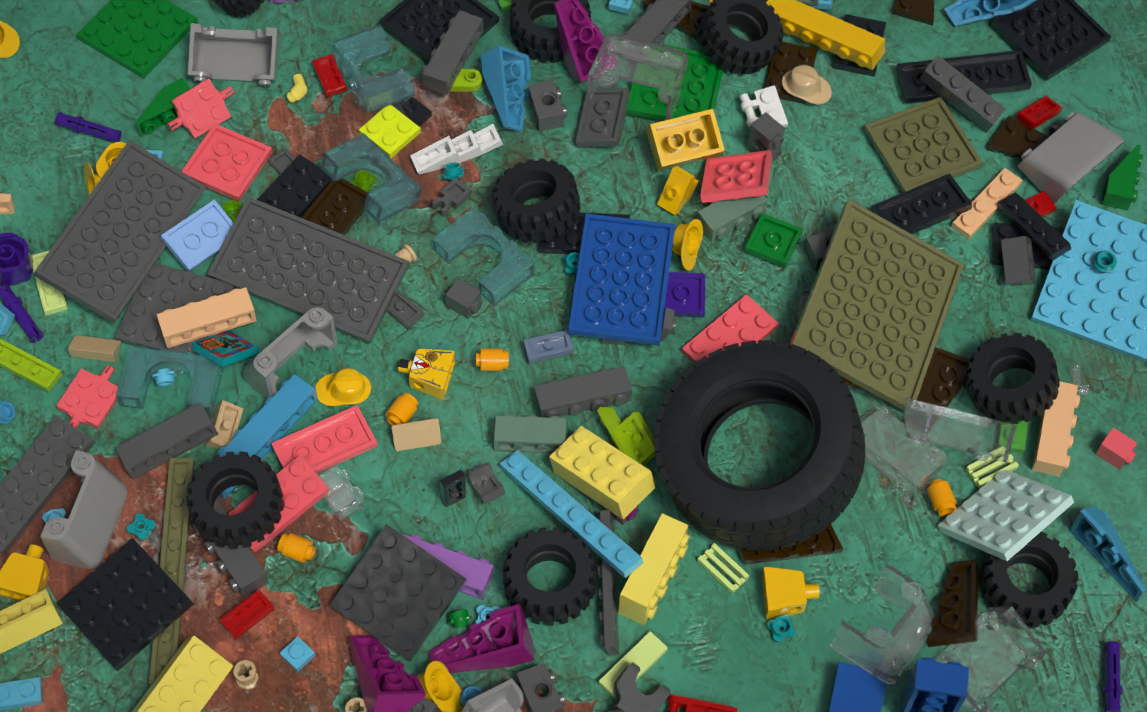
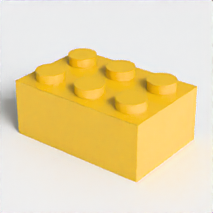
M713 109L650 124L646 129L657 171L670 169L676 165L682 166L706 160L707 158L718 157L725 151Z

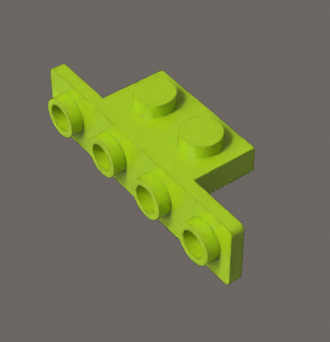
M599 407L597 412L600 415V420L611 434L613 443L617 445L621 452L649 469L646 464L655 456L654 436L640 412H633L621 422L614 408Z

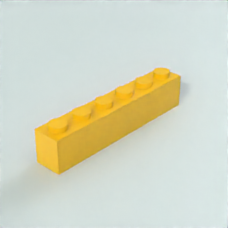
M768 0L766 2L768 5H772L775 9V14L778 13L781 20L779 23H782L784 33L798 37L806 43L814 44L824 51H830L843 59L855 62L861 67L873 70L885 53V38L796 0Z

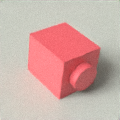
M1112 428L1100 445L1096 455L1120 470L1125 463L1130 465L1137 453L1134 452L1137 442Z

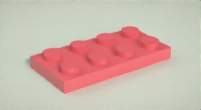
M746 294L682 348L681 353L694 364L704 356L710 358L708 354L720 348L722 351H725L724 347L738 343L740 347L741 342L754 340L758 344V340L767 338L778 328L779 323Z
M358 405L271 443L272 449L282 468H285L299 455H302L317 474L378 447L377 441Z
M299 455L276 474L283 493L284 510L280 512L282 516L278 524L274 523L275 530L271 534L266 533L264 535L265 539L260 543L257 540L251 542L252 546L250 548L255 553L330 492V489L302 455ZM257 490L227 515H237L249 509L256 500Z

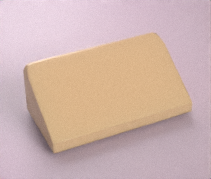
M75 335L68 347V351L71 357L116 362L121 341Z
M224 400L220 401L216 405L212 417V422L219 435L205 441L204 445L217 449L224 445L227 446L238 430L243 408Z
M438 418L392 426L396 451L439 445L442 442Z

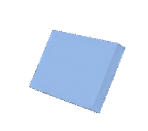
M213 200L163 233L160 239L187 272H190L219 252L234 223L219 204Z

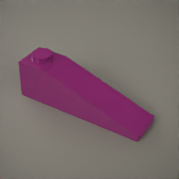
M559 0L553 3L563 57L571 78L583 82L618 65L612 45L604 38L600 29L592 22L578 0Z
M517 604L496 610L479 625L475 623L470 626L471 630L459 637L454 636L429 651L430 663L432 661H439L445 665L449 673L512 667L535 660L532 637L521 605Z
M373 635L349 636L353 660L364 704L368 712H406L425 698L426 693L419 679L414 674L409 675L404 671L405 665L400 661L395 662L389 656L390 651Z

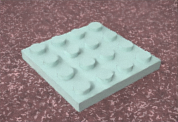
M1005 470L997 473L994 479L990 480L968 500L964 501L938 527L943 534L1008 561L1070 507L1074 501L1070 494Z

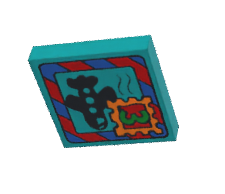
M227 330L193 342L192 350L220 367H225L258 354L259 346L232 330Z

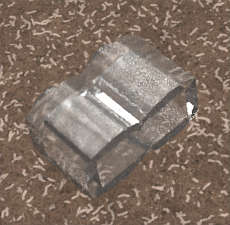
M335 465L319 475L330 489V492L322 500L327 504L339 522H342L364 507L363 498L365 496L358 486L353 487L350 483L351 478L344 468L340 470Z

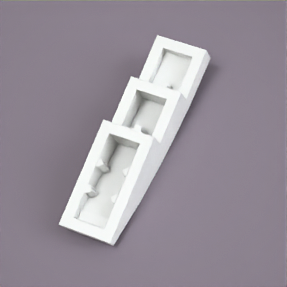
M492 124L476 133L470 130L454 139L447 136L410 156L417 173L423 174L443 169L444 165L449 163L465 162L502 146L503 142L496 127Z

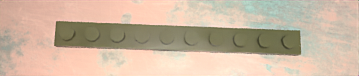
M170 458L160 567L184 592L190 513L186 503V496L188 495V484L193 482L192 475L194 474L195 461L194 458ZM182 615L153 640L149 686L153 684L179 649Z

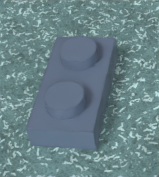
M568 330L523 340L529 364L574 353Z

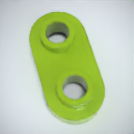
M462 69L450 91L473 92L479 90L483 84L482 74L475 69Z

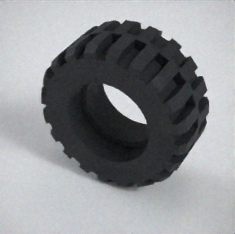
M559 0L512 1L510 9V34L515 46L519 47V51L523 54H529V58L534 60L538 58L541 62H547V60L559 62V59H564L558 27L545 28L533 22V20L543 15H555L553 3ZM578 0L591 19L589 2L587 0Z
M713 0L702 16L698 27V40L700 46L704 47L703 52L705 55H709L710 61L720 65L721 69H728L730 73L734 74L741 72V75L750 74V72L756 73L766 67L783 41L782 23H779L781 21L778 13H774L775 9L772 5L765 3L766 0ZM728 24L738 25L745 29L753 41H747L736 36L730 30Z
M530 159L522 164L519 162L515 164L514 168H508L504 172L505 175H501L496 181L497 184L493 187L492 202L498 223L506 234H509L510 237L516 240L519 238L520 241L526 243L528 241L533 243H540L541 240L550 241L554 236H561L564 230H569L579 216L581 204L574 176L567 167L562 164L559 165L556 161L550 160L548 162L546 159L534 161ZM535 197H550L546 201L539 204H523L529 199Z
M1008 333L1001 334L999 338L995 339L993 337L989 339L986 345L984 343L977 348L978 353L974 352L966 369L969 391L973 403L976 404V408L980 413H985V416L990 420L996 418L998 423L1006 424V421L1011 422V424H1019V421L1023 420L1026 423L1032 421L1034 416L1040 417L1044 414L1045 408L1048 410L1053 405V400L1057 398L1059 393L1060 380L1053 353L1041 340L1035 341L1034 336L1027 334L1024 337L1022 333H1014V335L1009 336ZM1013 368L1026 369L1034 374L1026 384L1013 389H1004L992 384L1000 373Z
M233 451L226 452V456L220 457L218 454L212 457L213 461L210 463L205 461L200 465L202 470L200 472L195 471L192 475L193 482L188 484V495L186 496L188 511L198 532L203 534L207 541L210 543L215 541L216 546L222 548L226 544L229 545L230 549H238V545H244L247 548L252 546L251 542L257 540L258 543L263 541L266 533L271 534L275 530L274 523L278 524L282 517L280 512L284 510L283 493L275 471H272L271 466L266 461L262 462L259 456L254 454L249 457L248 452L242 451L239 452V455H235ZM246 485L257 490L258 494L255 502L243 513L223 515L216 512L213 508L220 493L229 487Z
M546 527L539 528V532L535 534L533 531L525 533V539L523 540L519 537L514 542V548L511 547L507 552V559L504 560L503 585L506 598L510 600V606L521 605L525 619L531 617L532 623L540 624V621H545L546 626H554L555 621H560V624L568 623V617L571 616L572 619H576L580 616L581 609L586 610L590 605V599H593L597 577L596 560L593 559V552L590 547L585 548V542L580 537L575 539L574 533L568 530L566 533L560 532L561 528L553 527V531H547ZM555 561L565 565L572 572L573 580L560 591L544 592L536 589L529 583L527 573L534 565L540 562Z
M1040 532L1039 535L1035 536L1008 561L988 553L980 571L981 593H986L983 599L987 605L991 604L993 606L991 611L996 616L999 613L1004 616L1003 621L1010 623V621L1017 622L1016 626L1024 628L1025 624H1029L1030 628H1038L1040 623L1044 626L1052 623L1053 619H1058L1064 610L1067 609L1077 590L1078 585L1076 582L1079 577L1078 571L1074 570L1077 566L1074 558L1068 557L1070 551L1066 547L1062 548L1059 546L1060 541L1056 538L1051 540L1047 538L1048 534ZM1018 563L1035 566L1046 576L1050 590L1037 595L1019 590L1011 582L1007 568Z

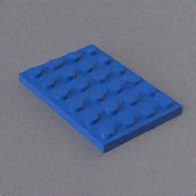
M586 213L568 334L660 345L675 224Z

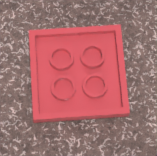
M214 123L181 172L203 184L206 188L240 202L273 153L272 147Z
M771 150L707 158L700 194L702 203H715L721 200H738L745 197L768 195L773 159Z

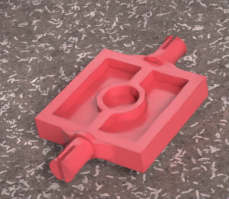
M210 79L202 81L171 100L176 109L177 118L167 123V126L173 131L183 125L188 129L193 139L210 130L214 123L218 125L232 117L225 106L224 100L234 95V91H230L232 88L228 86L219 92L215 89Z
M106 365L100 376L80 369L56 405L57 410L71 418L69 424L75 428L79 424H85L99 430L123 393L122 388L108 381L115 371L113 367Z

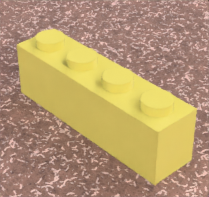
M47 589L0 611V654L63 624Z

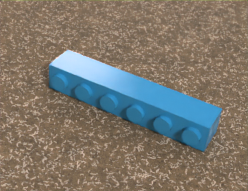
M294 374L290 379L282 383L280 390L274 396L272 395L266 400L264 407L259 412H255L250 417L249 423L234 434L231 442L227 446L224 445L220 448L217 455L219 454L220 457L226 456V452L231 451L235 455H239V452L242 451L248 452L249 457L255 454L262 460L272 450L271 443L282 439L318 401L316 389ZM238 485L225 489L220 493L219 497L225 500Z

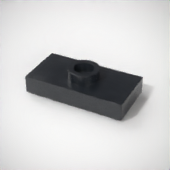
M399 88L386 99V105L391 104L419 127L432 116L431 110L402 88Z
M461 469L440 480L441 501L445 507H449L466 498L465 475Z

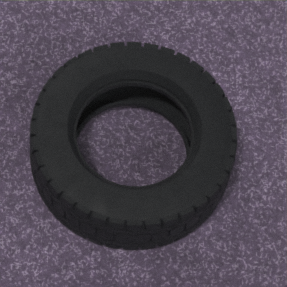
M755 340L741 342L740 347L736 343L724 347L725 351H722L720 348L708 354L710 358L704 356L694 363L695 368L690 366L681 375L682 379L678 378L670 388L671 392L668 391L662 402L654 432V450L659 473L674 504L686 520L699 532L718 543L742 550L745 548L750 551H761V548H763L764 551L777 550L779 546L786 548L796 545L797 541L799 543L812 538V534L816 536L826 529L827 524L831 525L840 516V512H844L859 487L864 471L866 448L864 431L854 398L837 371L824 359H821L820 356L809 350L807 351L805 348L794 344L791 346L790 343L776 341L774 344L773 340H758V344ZM758 404L783 405L799 412L813 426V441L806 459L791 475L775 484L755 488L736 486L719 478L708 467L709 446L715 432L727 418L746 407Z

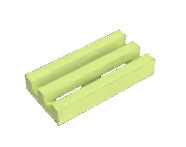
M1004 447L968 465L965 470L979 489L994 479L997 473L1005 470L1012 472L1018 469L1019 464L1017 461L1014 462V457L1012 454L1009 455L1007 447ZM1002 456L1004 457V458H1002V459H1000V460H998V461H996V462H994V463H992V464H990V465L984 467L983 469H981V470H979V471H977V472H975V473L973 472V471H975V470H977V469H979V468H981V467H983V466H985V465H987V464H989V463L995 461L996 459H998V458H1000V457H1002ZM1005 463L1009 464L1008 466L1000 469L999 471L981 480L978 479V477L998 468L999 466Z
M715 543L697 560L731 594L749 579V574ZM715 555H717L727 566H725ZM709 558L717 567H719V569L724 574H726L733 582H735V584L732 585L719 571H717L707 561V559ZM730 569H732L741 579H739Z

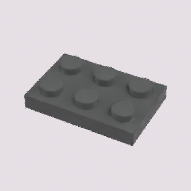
M628 88L587 89L575 141L578 147L620 145L630 97Z

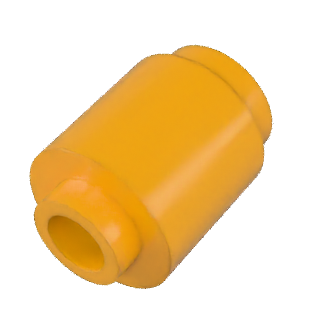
M481 348L480 353H476V367H480V371H503V369H508L509 352L503 351V348Z
M409 393L399 395L385 413L387 422L391 426L407 423L417 411V405L419 404L417 399Z
M942 479L932 481L926 492L934 511L938 512L939 516L950 515L957 510V501L949 482Z
M284 533L277 548V551L281 552L282 556L303 564L307 560H312L316 550L312 540L293 533Z

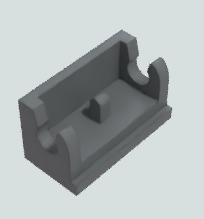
M1021 236L1001 240L1006 284H1012L1013 286L1035 284L1036 278L1031 239Z

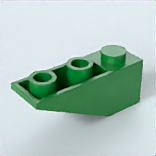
M184 78L164 86L136 121L140 137L154 132L155 129L177 118L176 109L171 100L191 89Z
M1137 145L1109 175L1104 186L1101 205L1128 211L1131 202L1135 203L1138 190H1135V185H1138L1140 179V172H1137V168L1141 166L1143 155L1140 154L1141 145Z

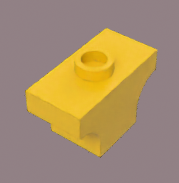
M676 165L671 170L657 205L673 215H677L683 205L692 198L699 181L695 179V176Z

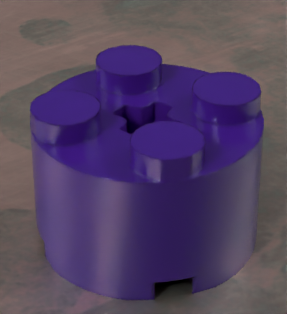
M1 233L0 285L7 283L11 286L30 280L31 273L33 272V257L27 242L18 237L17 234Z

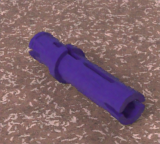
M59 112L55 119V125L72 129L77 134L81 132L114 143L121 140V130L84 120L81 116L74 117Z
M7 283L3 284L5 289L0 285V298L5 307L15 315L14 318L31 343H36L34 337L37 341H40L44 333L24 308L21 298L16 297Z
M1108 641L1104 644L1105 685L1103 686V694H1105V712H1121V695L1123 694V687L1120 686L1121 644L1116 641Z

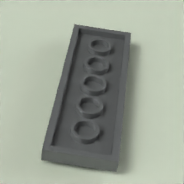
M58 416L54 417L0 484V553L4 556L72 472L71 461L75 451L87 453L95 444L91 437Z

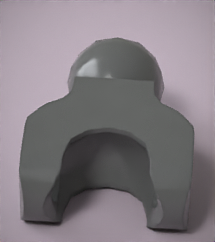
M631 662L624 668L613 684L615 704L612 710L608 712H656L660 710L669 696L670 688L662 684L651 695L640 693L635 683L640 667Z

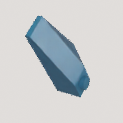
M958 0L944 10L954 26L958 27L1023 10L1037 0Z
M497 46L481 54L483 76L504 128L520 132L523 130L526 110L523 106L524 99L528 97L526 85L531 78L529 55Z
M1096 505L1082 509L1070 532L1127 593L1138 602L1146 589L1109 516Z

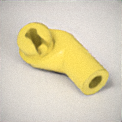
M296 74L292 77L295 86L287 93V99L292 103L301 100L307 94V87L302 74Z

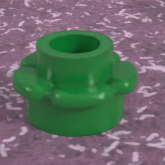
M467 610L448 614L450 620L448 624L454 625V629L469 625L468 621L472 619Z

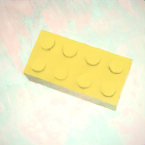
M580 426L549 456L554 474L623 520L655 489L652 473L649 469L583 426Z
M663 513L661 514L640 555L643 559V564L630 574L620 594L618 614L644 626L648 618H654L658 609L659 598H664L668 589L667 583L669 578H674L679 566L677 565L680 558H684L689 545L687 544L690 535L687 533L689 525Z
M196 636L188 637L132 712H200L233 665Z

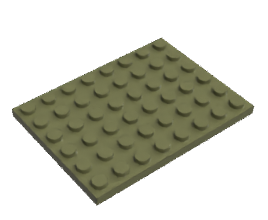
M849 199L844 204L790 345L794 344L813 352L830 364L843 378L910 413L913 411L964 264Z

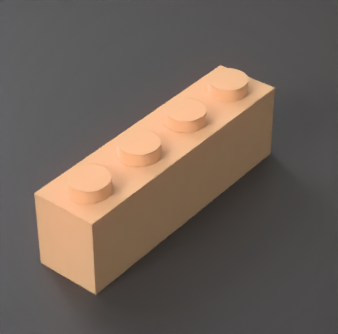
M246 287L234 289L229 293L219 296L214 295L199 302H190L185 306L167 309L157 314L167 349L257 321Z
M1060 381L1057 398L1053 400V405L1050 409H1044V414L1041 415L1032 471L1060 477L1063 469H1068L1070 456L1067 455V450L1071 449L1074 435H1070L1071 428H1075L1077 415H1074V408L1077 409L1080 402V395H1077L1078 385Z

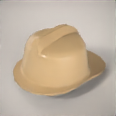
M800 65L794 67L793 70L785 73L782 78V85L787 93L816 105L824 104L831 98L832 90L825 79L818 76L817 71L811 66Z

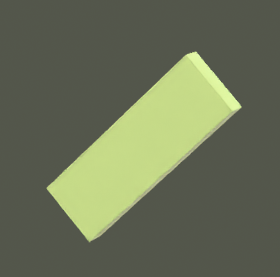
M49 251L32 255L34 272ZM35 277L45 316L68 310L64 293Z
M650 631L599 680L598 684L615 699L613 684L627 665L634 662L640 667V672L636 678L637 681L668 651V647Z

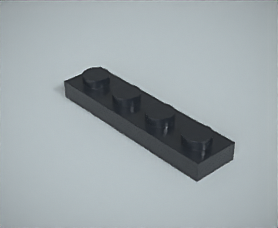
M1016 192L997 203L998 209L1052 261L1071 250V244Z

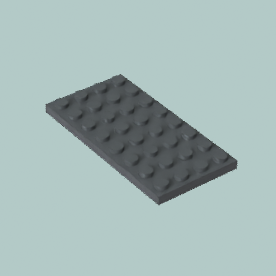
M129 140L37 267L34 276L112 323H115L167 247L160 239L161 235L187 218L204 193L206 186Z
M247 197L207 275L210 278L233 285L236 289L246 287L249 294L300 315L305 314L312 308H323L334 317L336 330L371 344L410 263L408 260Z

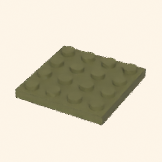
M942 97L864 126L865 133L902 193L949 173L955 178L982 168L983 162Z

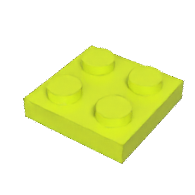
M391 104L384 107L359 129V135L389 159L394 157L421 133V128Z

